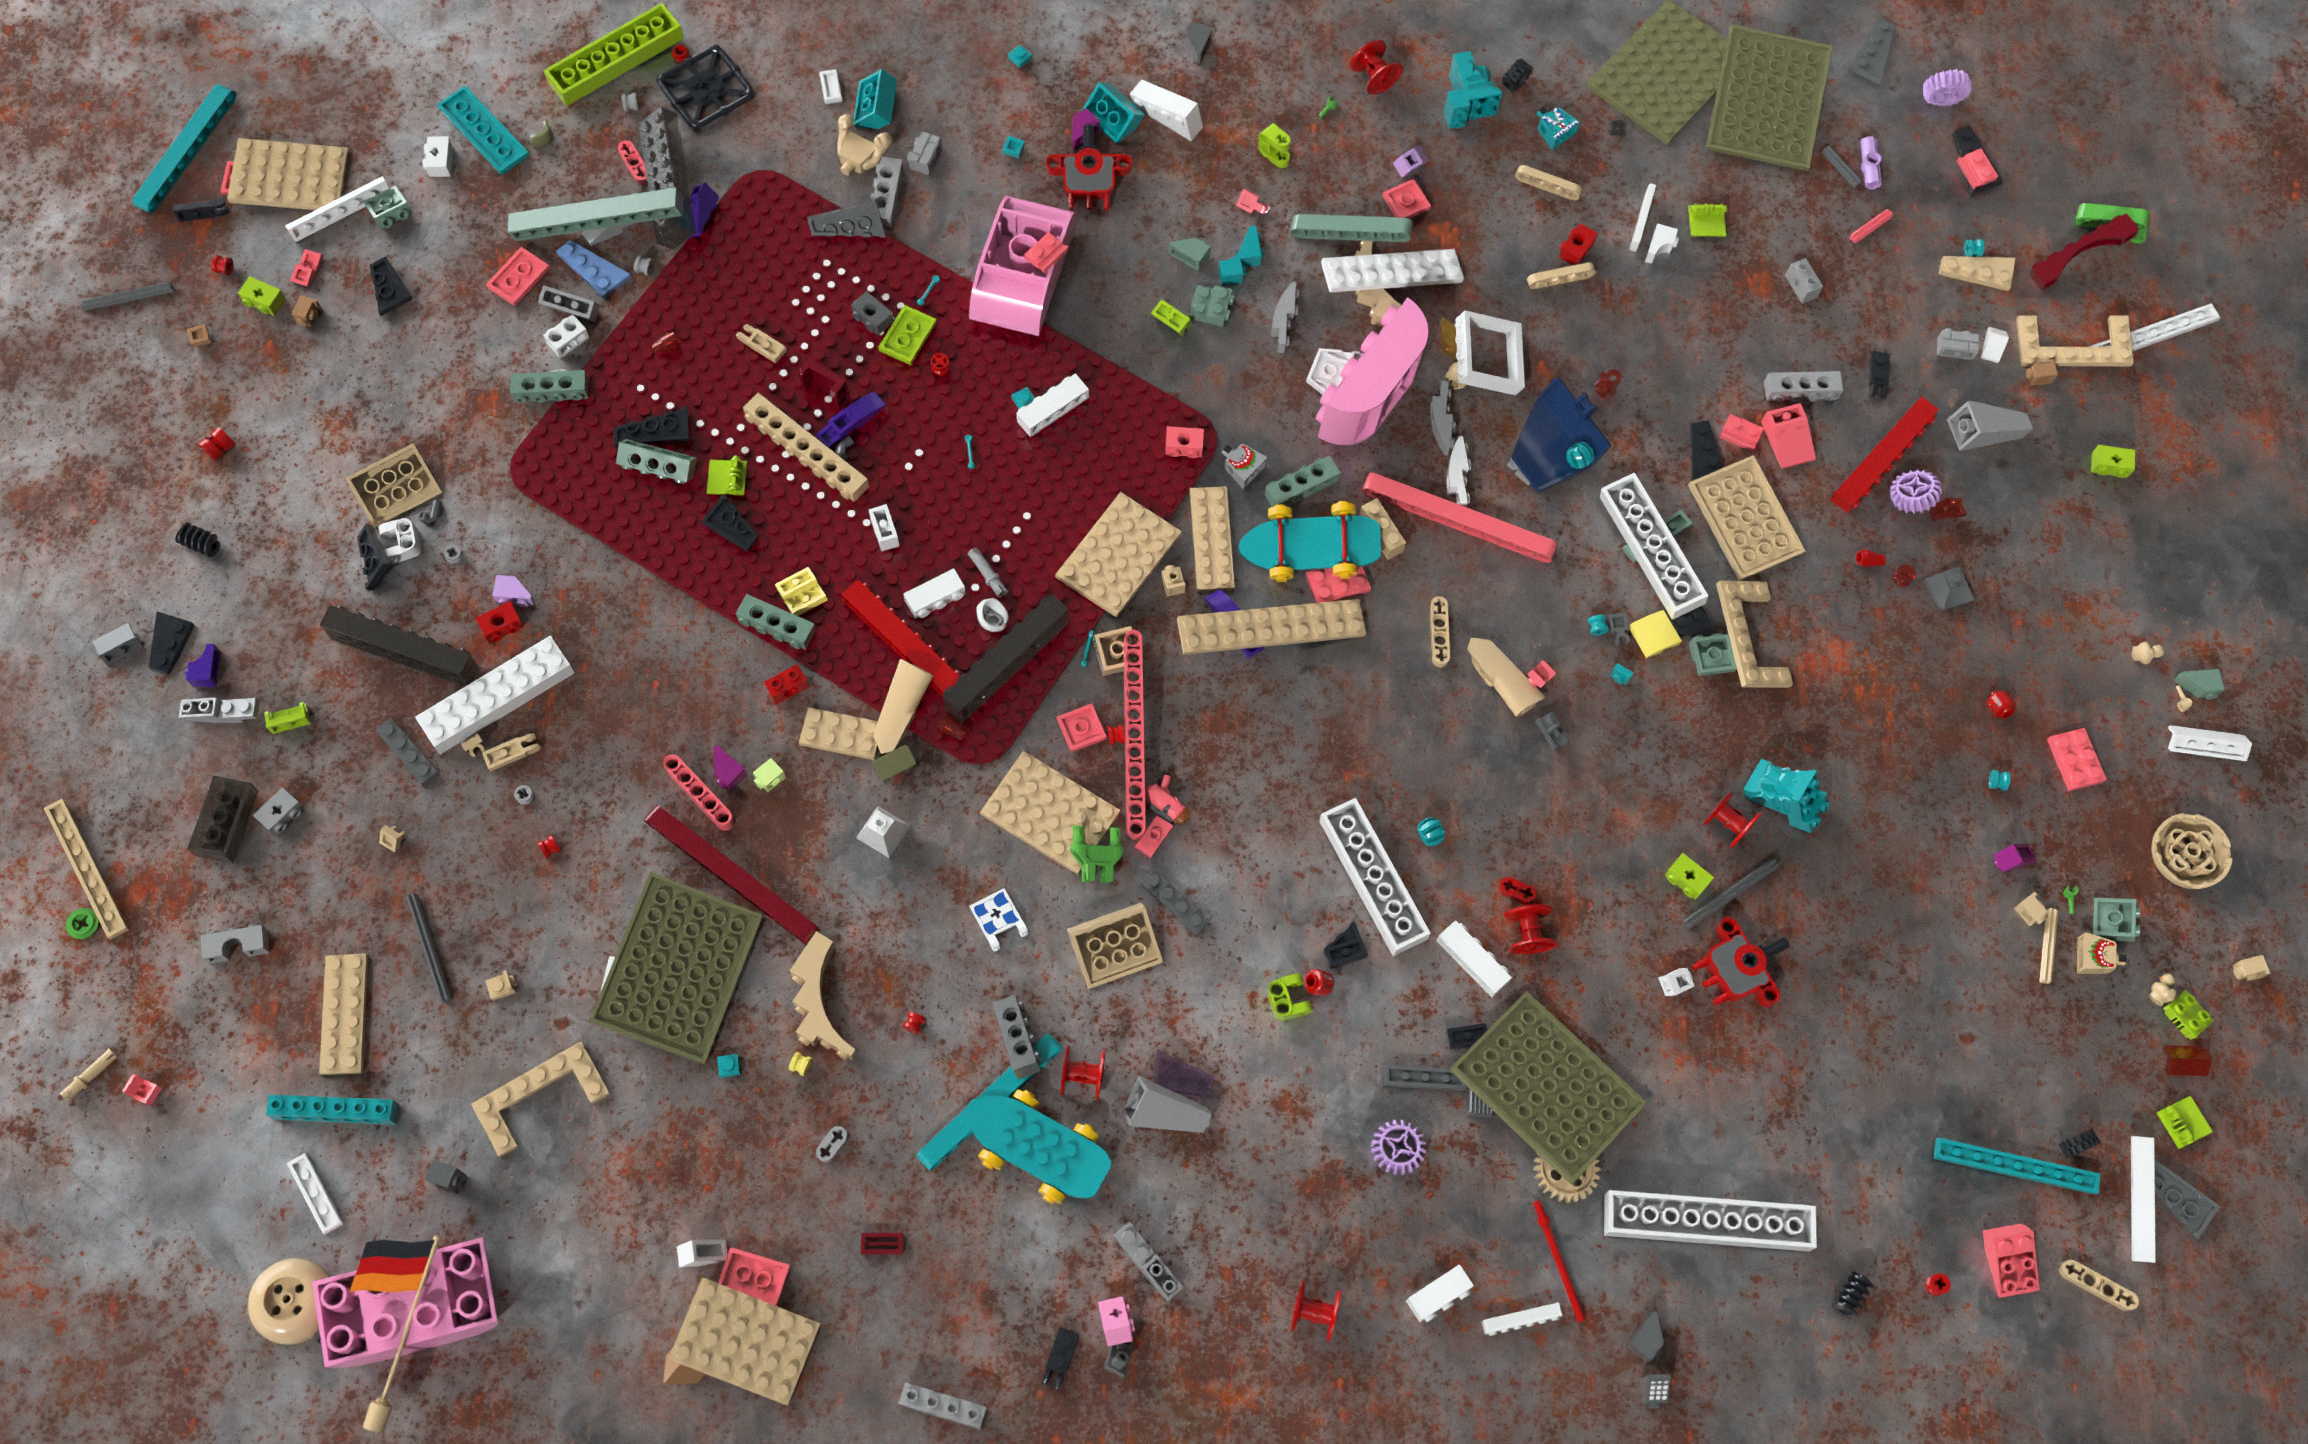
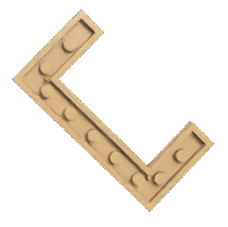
M2018 315L2016 319L2021 366H2033V364L2038 362L2048 363L2050 359H2054L2055 366H2132L2133 364L2128 316H2109L2108 325L2111 347H2039L2037 316Z
M1719 581L1716 583L1741 686L1763 688L1791 687L1793 682L1789 667H1757L1741 601H1769L1771 596L1767 582Z
M581 1041L471 1104L499 1157L518 1148L500 1112L566 1074L574 1071L591 1104L610 1095Z

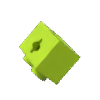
M250 276L238 292L244 305L250 308L253 306L264 314L269 313L274 316L286 300L281 289Z
M2098 445L2092 452L2091 472L2128 478L2135 470V450Z
M1684 853L1679 856L1665 874L1671 884L1678 885L1683 889L1685 895L1690 898L1693 897L1695 900L1714 878Z

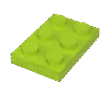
M904 305L878 347L879 351L912 365L936 325V319Z

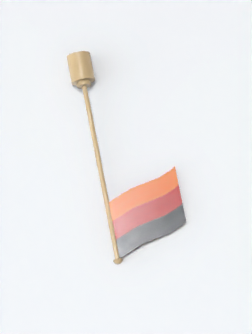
M440 1236L433 1237V1240L415 1242L387 1239L366 1242L349 1293L363 1290L394 1293L418 1290L382 1397H377L376 1400H371L363 1424V1428L380 1433L385 1431L393 1407L389 1403L390 1400L386 1399L438 1242L441 1241Z

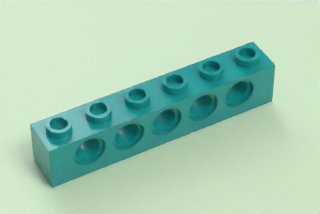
M269 1094L266 1116L273 1120L396 1125L399 1104L389 1099Z

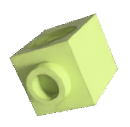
M772 758L753 772L755 777L754 783L760 789L764 788L767 792L786 778L783 770Z

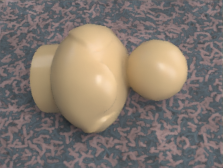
M2142 642L2138 646H2132L2133 661H2140L2142 664L2147 665L2154 657L2159 658L2164 654V648L2160 645H2154L2151 648L2148 642Z
M2171 974L2159 976L2161 983L2155 982L2151 986L2152 992L2148 996L2159 1006L2174 1001L2176 997V990L2169 988L2175 984V977Z

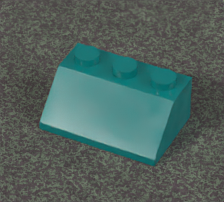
M880 69L859 81L853 126L880 129L891 123L895 92L897 90V78Z
M1099 82L1082 110L1088 109L1100 121V128L1116 143H1119L1136 130L1145 116L1141 110L1110 82Z

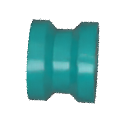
M1967 239L1964 244L1965 256L1972 257L1975 255L1976 257H1982L1985 248L1983 239H1977L1976 241Z
M1595 615L1587 620L1591 626L1590 633L1592 636H1599L1609 632L1605 615Z
M1992 770L1989 776V788H2000L2003 791H2007L2010 785V773H1999L1997 770Z

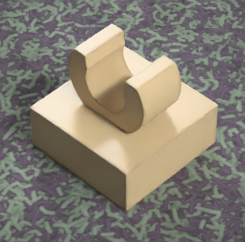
M478 733L461 742L465 751L469 750L472 757H475L473 752L475 747H479L482 752L484 751L483 745L480 744L482 739Z
M385 825L380 829L379 843L396 852L400 849L405 832L398 833L396 832V826L390 828Z

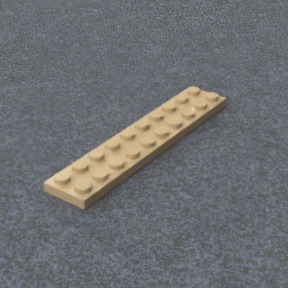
M1359 599L1177 617L1183 655L1356 638L1366 635Z

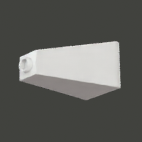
M878 806L856 838L890 858L911 825Z

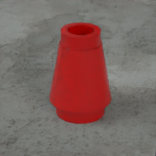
M1867 549L1859 550L1856 555V564L1861 567L1884 566L1886 562L1885 555Z

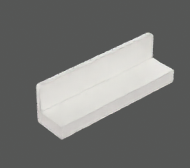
M2172 725L2168 727L2172 732L2168 747L2170 751L2247 761L2252 743L2245 735Z

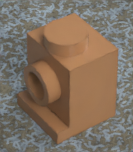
M300 295L292 315L297 324L304 327L311 326L313 320H316L318 312L322 311V307L316 299Z
M2050 359L2048 363H2035L2026 370V377L2029 379L2031 386L2052 384L2058 376L2054 359Z

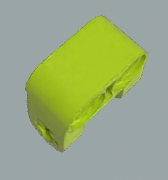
M1271 124L1258 136L1259 150L1264 157L1268 158L1279 168H1286L1290 164V154L1287 151L1290 148V137L1276 124Z
M1301 973L1284 976L1269 984L1267 996L1275 1018L1280 1021L1298 1018L1313 1012L1310 1001L1292 1005L1288 994L1289 989L1304 984ZM1274 987H1278L1281 989L1282 993L1276 995L1272 992L1271 989ZM1285 1006L1288 1012L1280 1013L1278 1007Z

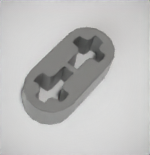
M833 1127L818 1146L816 1155L821 1162H831L847 1142L848 1134L843 1127ZM836 1132L839 1134L840 1132H842L841 1135L843 1139H837L836 1142L833 1144L832 1142L835 1140L834 1133ZM831 1145L832 1147L829 1150L831 1155L829 1157L824 1156L823 1158L821 1150H827Z

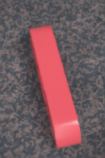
M627 140L620 142L618 145L619 154L633 178L640 185L648 184L651 180L650 172L635 146ZM625 148L630 151V155L624 150ZM632 160L639 161L635 166L630 165ZM641 170L642 174H643L645 177L642 178V177L639 175V172H638V171Z

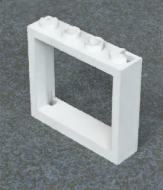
M1470 311L1462 312L1456 318L1455 324L1458 383L1512 395L1518 394L1525 388L1521 323ZM1470 325L1506 333L1508 379L1472 371Z

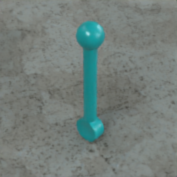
M933 276L932 283L922 298L918 299V305L922 306L924 304V300L933 286L939 283L938 276Z
M966 435L965 441L967 442L969 455L968 468L974 469L975 464L973 463L971 448L972 436Z
M1093 630L1089 632L1084 658L1080 662L1082 667L1088 665L1087 657L1094 634Z

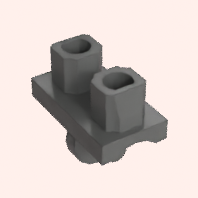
M1553 712L1536 720L1535 723L1553 751L1571 741L1564 731L1562 723L1557 720Z
M1134 1341L1111 1346L1104 1369L1109 1370L1111 1373L1115 1372L1120 1378H1123L1131 1357Z

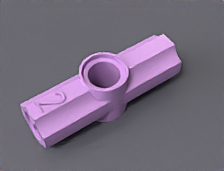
M1868 136L1860 142L1862 153L1861 170L1864 172L1865 187L1876 189L1882 185L1880 172L1881 156L1878 153L1877 139Z

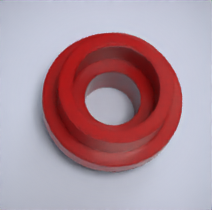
M677 45L672 51V56L674 60L683 62V59L689 58L690 53L684 45Z

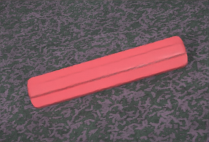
M1886 209L1852 233L1850 240L1853 243L1859 242L1890 220L1893 213L1890 209Z

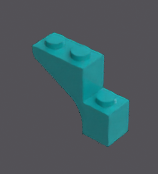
M1256 226L1248 228L1240 250L1234 257L1219 261L1221 286L1242 283L1243 276H1246L1245 267L1261 265V258H1264L1263 247L1260 248L1261 234L1257 232Z

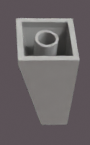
M1967 401L1947 419L1959 451L2021 439L2033 430L2027 413L1974 401Z
M1138 1076L1122 1110L1127 1122L1133 1127L1204 1133L1205 1128L1209 1127L1212 1121V1114L1207 1107L1141 1076Z

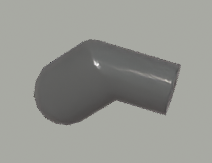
M848 436L836 445L835 454L844 461L848 458V455L845 453L846 449L854 444L853 440Z
M434 500L431 511L420 513L419 520L423 524H430L440 517L442 502Z

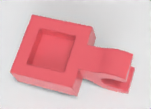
M1246 189L1242 190L1236 206L1249 213L1257 210L1265 214L1270 207L1267 204L1258 202L1260 196Z

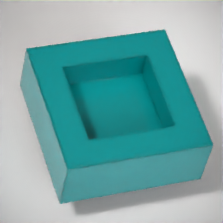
M1018 45L1008 54V59L1018 68H1022L1032 59V54L1023 46Z
M1008 136L1002 153L1019 159L1025 146V141Z
M1028 387L1011 395L1018 409L1028 406L1035 399Z
M1617 663L1610 676L1615 682L1626 686L1633 672Z
M738 1054L717 1057L720 1078L740 1075Z

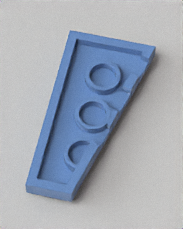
M571 240L556 250L558 256L603 299L631 278V275Z

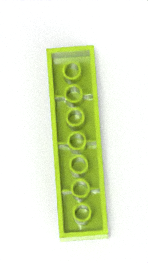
M660 3L545 69V76L549 85L567 107L683 40L684 36L681 25L665 5Z

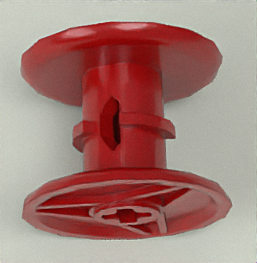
M1374 40L1364 45L1355 53L1349 65L1350 69L1354 72L1367 70V74L1372 76L1366 87L1370 95L1386 91L1399 80L1403 73V66L1401 64L1391 63L1386 65V61L1381 59L1386 51V43L1383 40Z
M1734 789L1721 801L1703 823V826H1707L1716 817L1725 825V829L1728 827L1734 832L1737 837L1730 844L1731 849L1748 833L1763 814L1759 812L1749 821L1741 814L1740 809L1737 811L1728 802L1735 795Z
M1543 904L1526 905L1510 909L1504 913L1503 916L1507 920L1520 922L1521 930L1518 931L1519 934H1522L1523 941L1510 947L1509 952L1511 954H1537L1552 950L1559 945L1554 939L1542 938L1541 931L1544 929L1540 925L1539 919L1552 912L1553 908L1551 906Z
M1067 1045L1062 1070L1060 1096L1065 1093L1067 1081L1078 1082L1081 1086H1083V1083L1096 1085L1095 1099L1099 1101L1106 1050L1101 1052L1099 1065L1086 1063V1061L1082 1063L1070 1061L1071 1047Z
M1302 1280L1293 1311L1290 1332L1295 1330L1298 1318L1311 1321V1324L1317 1322L1327 1325L1326 1341L1330 1342L1338 1313L1341 1290L1336 1292L1333 1304L1321 1302L1320 1298L1314 1300L1304 1297L1306 1283Z

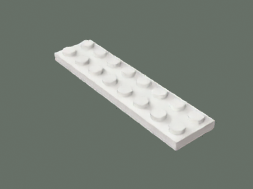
M1455 249L1323 258L1321 261L1329 292L1462 283L1464 280Z

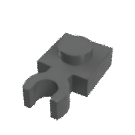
M1626 613L1607 615L1610 635H1616L1614 639L1615 646H1619V639H1623L1625 645H1628L1630 638L1626 633L1630 631Z

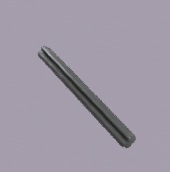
M1775 858L1770 859L1684 920V924L1687 928L1691 929L1777 869L1779 863Z
M416 893L407 896V902L439 1000L442 1003L451 1001V994L419 897Z

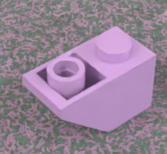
M1418 146L1401 155L1393 164L1403 178L1430 160L1422 147Z
M496 575L492 595L496 603L503 605L511 601L512 605L519 607L535 606L532 596L515 576Z

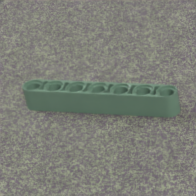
M1296 214L1293 217L1290 234L1296 238L1407 242L1411 237L1413 222L1408 218Z

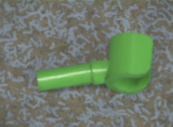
M1329 96L1327 106L1318 116L1322 118L1329 110L1336 109L1338 99L1332 102L1333 96Z
M2069 886L2063 891V895L2069 902V914H2075L2074 897L2079 890L2077 886H2074L2072 892L2069 891Z

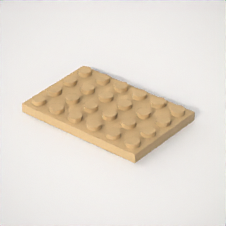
M238 138L227 198L228 202L317 210L341 198L349 153L348 148Z
M1754 455L1688 484L1739 581L1805 552Z
M1120 492L1055 574V578L1117 618L1180 537L1181 530Z
M1024 751L980 811V815L1077 875L1082 870V867L1070 851V845L1073 843V826H1085V843L1087 845H1099L1120 814L1118 808Z
M702 1277L668 1360L788 1406L820 1323Z

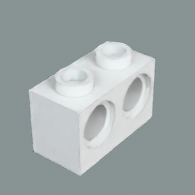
M573 314L564 318L560 324L549 329L543 335L547 345L559 358H562L589 338L586 328Z

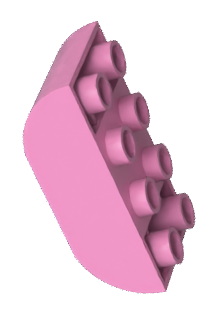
M1005 196L998 208L978 264L971 293L969 319L1039 336L1067 253L1045 273L1024 259V254L1048 232L1069 248L1078 222L1077 213Z
M1407 298L1399 309L1394 305L1389 307L1381 320L1383 328L1379 334L1374 331L1369 333L1360 350L1363 351V354L1357 361L1353 357L1350 358L1340 374L1343 380L1339 386L1336 387L1331 384L1326 389L1320 399V403L1323 406L1315 420L1321 423L1318 438L1337 445H1352L1365 441L1374 435L1412 385L1428 339V325L1423 312L1411 299Z
M483 1237L436 1249L400 1356L467 1339L489 1331L498 1325ZM356 1271L312 1282L325 1367H352L395 1358L418 1290L395 1293L363 1290L349 1293Z

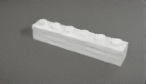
M1554 1303L1482 1321L1484 1333L1492 1336L1496 1335L1498 1331L1505 1333L1509 1332L1511 1328L1518 1330L1524 1325L1531 1327L1537 1322L1539 1324L1547 1323L1546 1320L1549 1319L1556 1321L1559 1320L1562 1313L1559 1303Z

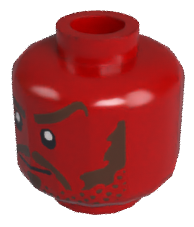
M1994 691L1988 696L1989 699L1986 702V706L1994 717L2007 719L2014 714L2016 703L2008 692Z
M1311 970L1305 977L1306 990L1312 995H1329L1334 987L1333 975L1326 970Z

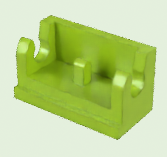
M1162 299L1151 312L1153 317L1162 321L1181 336H1184L1186 328L1190 329L1192 326L1189 317Z
M300 702L297 707L275 713L264 712L266 728L272 734L311 724L308 706L304 702Z

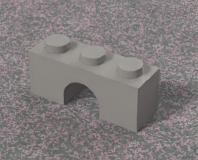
M251 924L247 928L233 927L224 932L210 931L207 935L201 936L202 959L208 964L228 961L229 950L237 943H242L243 952L249 957L270 953L268 930L260 924Z

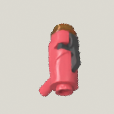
M1164 775L1161 786L1156 783L1148 785L1145 789V799L1151 803L1150 809L1169 822L1173 821L1182 826L1189 819L1191 813L1176 796L1170 795L1168 786L1171 777Z

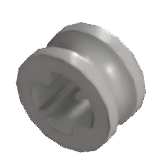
M449 545L444 549V556L447 562L455 564L462 559V552L458 546ZM453 551H456L457 555H453V557H450L449 553H453Z
M522 785L517 787L514 797L518 803L527 805L532 802L534 793L530 787ZM524 791H526V793L528 794V797H527V798L524 797V799H522V797L520 796V794H521L522 792L524 793Z

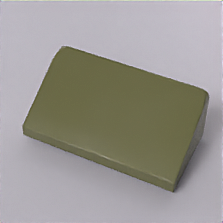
M907 744L872 762L882 782L917 765Z

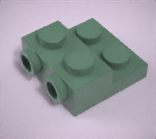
M396 185L363 201L380 229L384 227L389 228L394 222L400 219L405 220L409 215L413 214Z
M1197 285L1189 318L1224 326L1225 320H1229L1231 310H1228L1229 305H1233L1235 297L1232 294V289L1217 285L1214 286V289Z
M1716 633L1708 637L1699 635L1691 639L1689 649L1692 661H1695L1698 676L1735 672L1737 670L1729 634L1722 635V633Z
M2094 898L2093 935L2102 938H2114V941L2135 942L2136 936L2140 937V925H2136V918H2140V906H2136V899Z

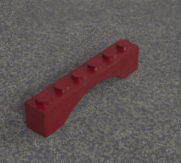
M2127 213L2122 216L2117 215L2110 223L2097 227L2093 233H2086L2079 241L2067 244L2062 251L2052 253L2043 262H2036L2032 266L2030 276L2041 291L2058 282L2065 266L2080 253L2098 246H2121L2135 238L2139 228Z

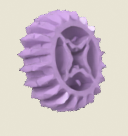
M1951 69L1948 71L1943 70L1941 73H1936L1935 76L1931 75L1930 79L1926 80V83L1923 84V96L1927 103H1932L1933 106H1952V104H1959V101H1964L1965 98L1969 97L1972 83L1968 73H1964V71L1958 72L1957 69L1951 71Z
M1919 469L1916 472L1910 470L1907 474L1903 472L1902 476H1897L1896 480L1892 482L1890 497L1894 506L1898 507L1900 511L1904 510L1906 513L1912 511L1913 514L1916 511L1922 513L1925 509L1929 511L1930 507H1935L1936 503L1940 501L1942 486L1938 477L1934 476L1932 472L1927 473L1926 469L1922 472Z
M1394 1119L1392 1126L1389 1122H1385V1128L1380 1126L1378 1128L1380 1133L1375 1132L1373 1135L1377 1140H1372L1371 1142L1373 1146H1376L1371 1152L1378 1153L1374 1160L1378 1161L1381 1159L1378 1166L1381 1168L1385 1164L1387 1166L1385 1172L1387 1173L1392 1168L1393 1175L1397 1174L1398 1169H1400L1401 1175H1405V1168L1409 1173H1412L1413 1167L1418 1168L1420 1166L1417 1161H1424L1421 1155L1426 1154V1150L1420 1148L1426 1146L1425 1141H1420L1424 1135H1417L1416 1133L1419 1128L1416 1127L1412 1130L1411 1122L1404 1126V1120H1401L1400 1125H1398L1396 1119ZM1393 1132L1402 1133L1398 1139L1385 1137ZM1408 1136L1414 1143L1415 1152L1407 1145L1406 1140ZM1403 1139V1142L1401 1144V1148L1403 1149H1400V1151H1398L1397 1154L1394 1155L1396 1152V1146ZM1383 1143L1391 1150L1390 1159L1384 1153ZM1399 1156H1409L1412 1158L1404 1163L1395 1162Z

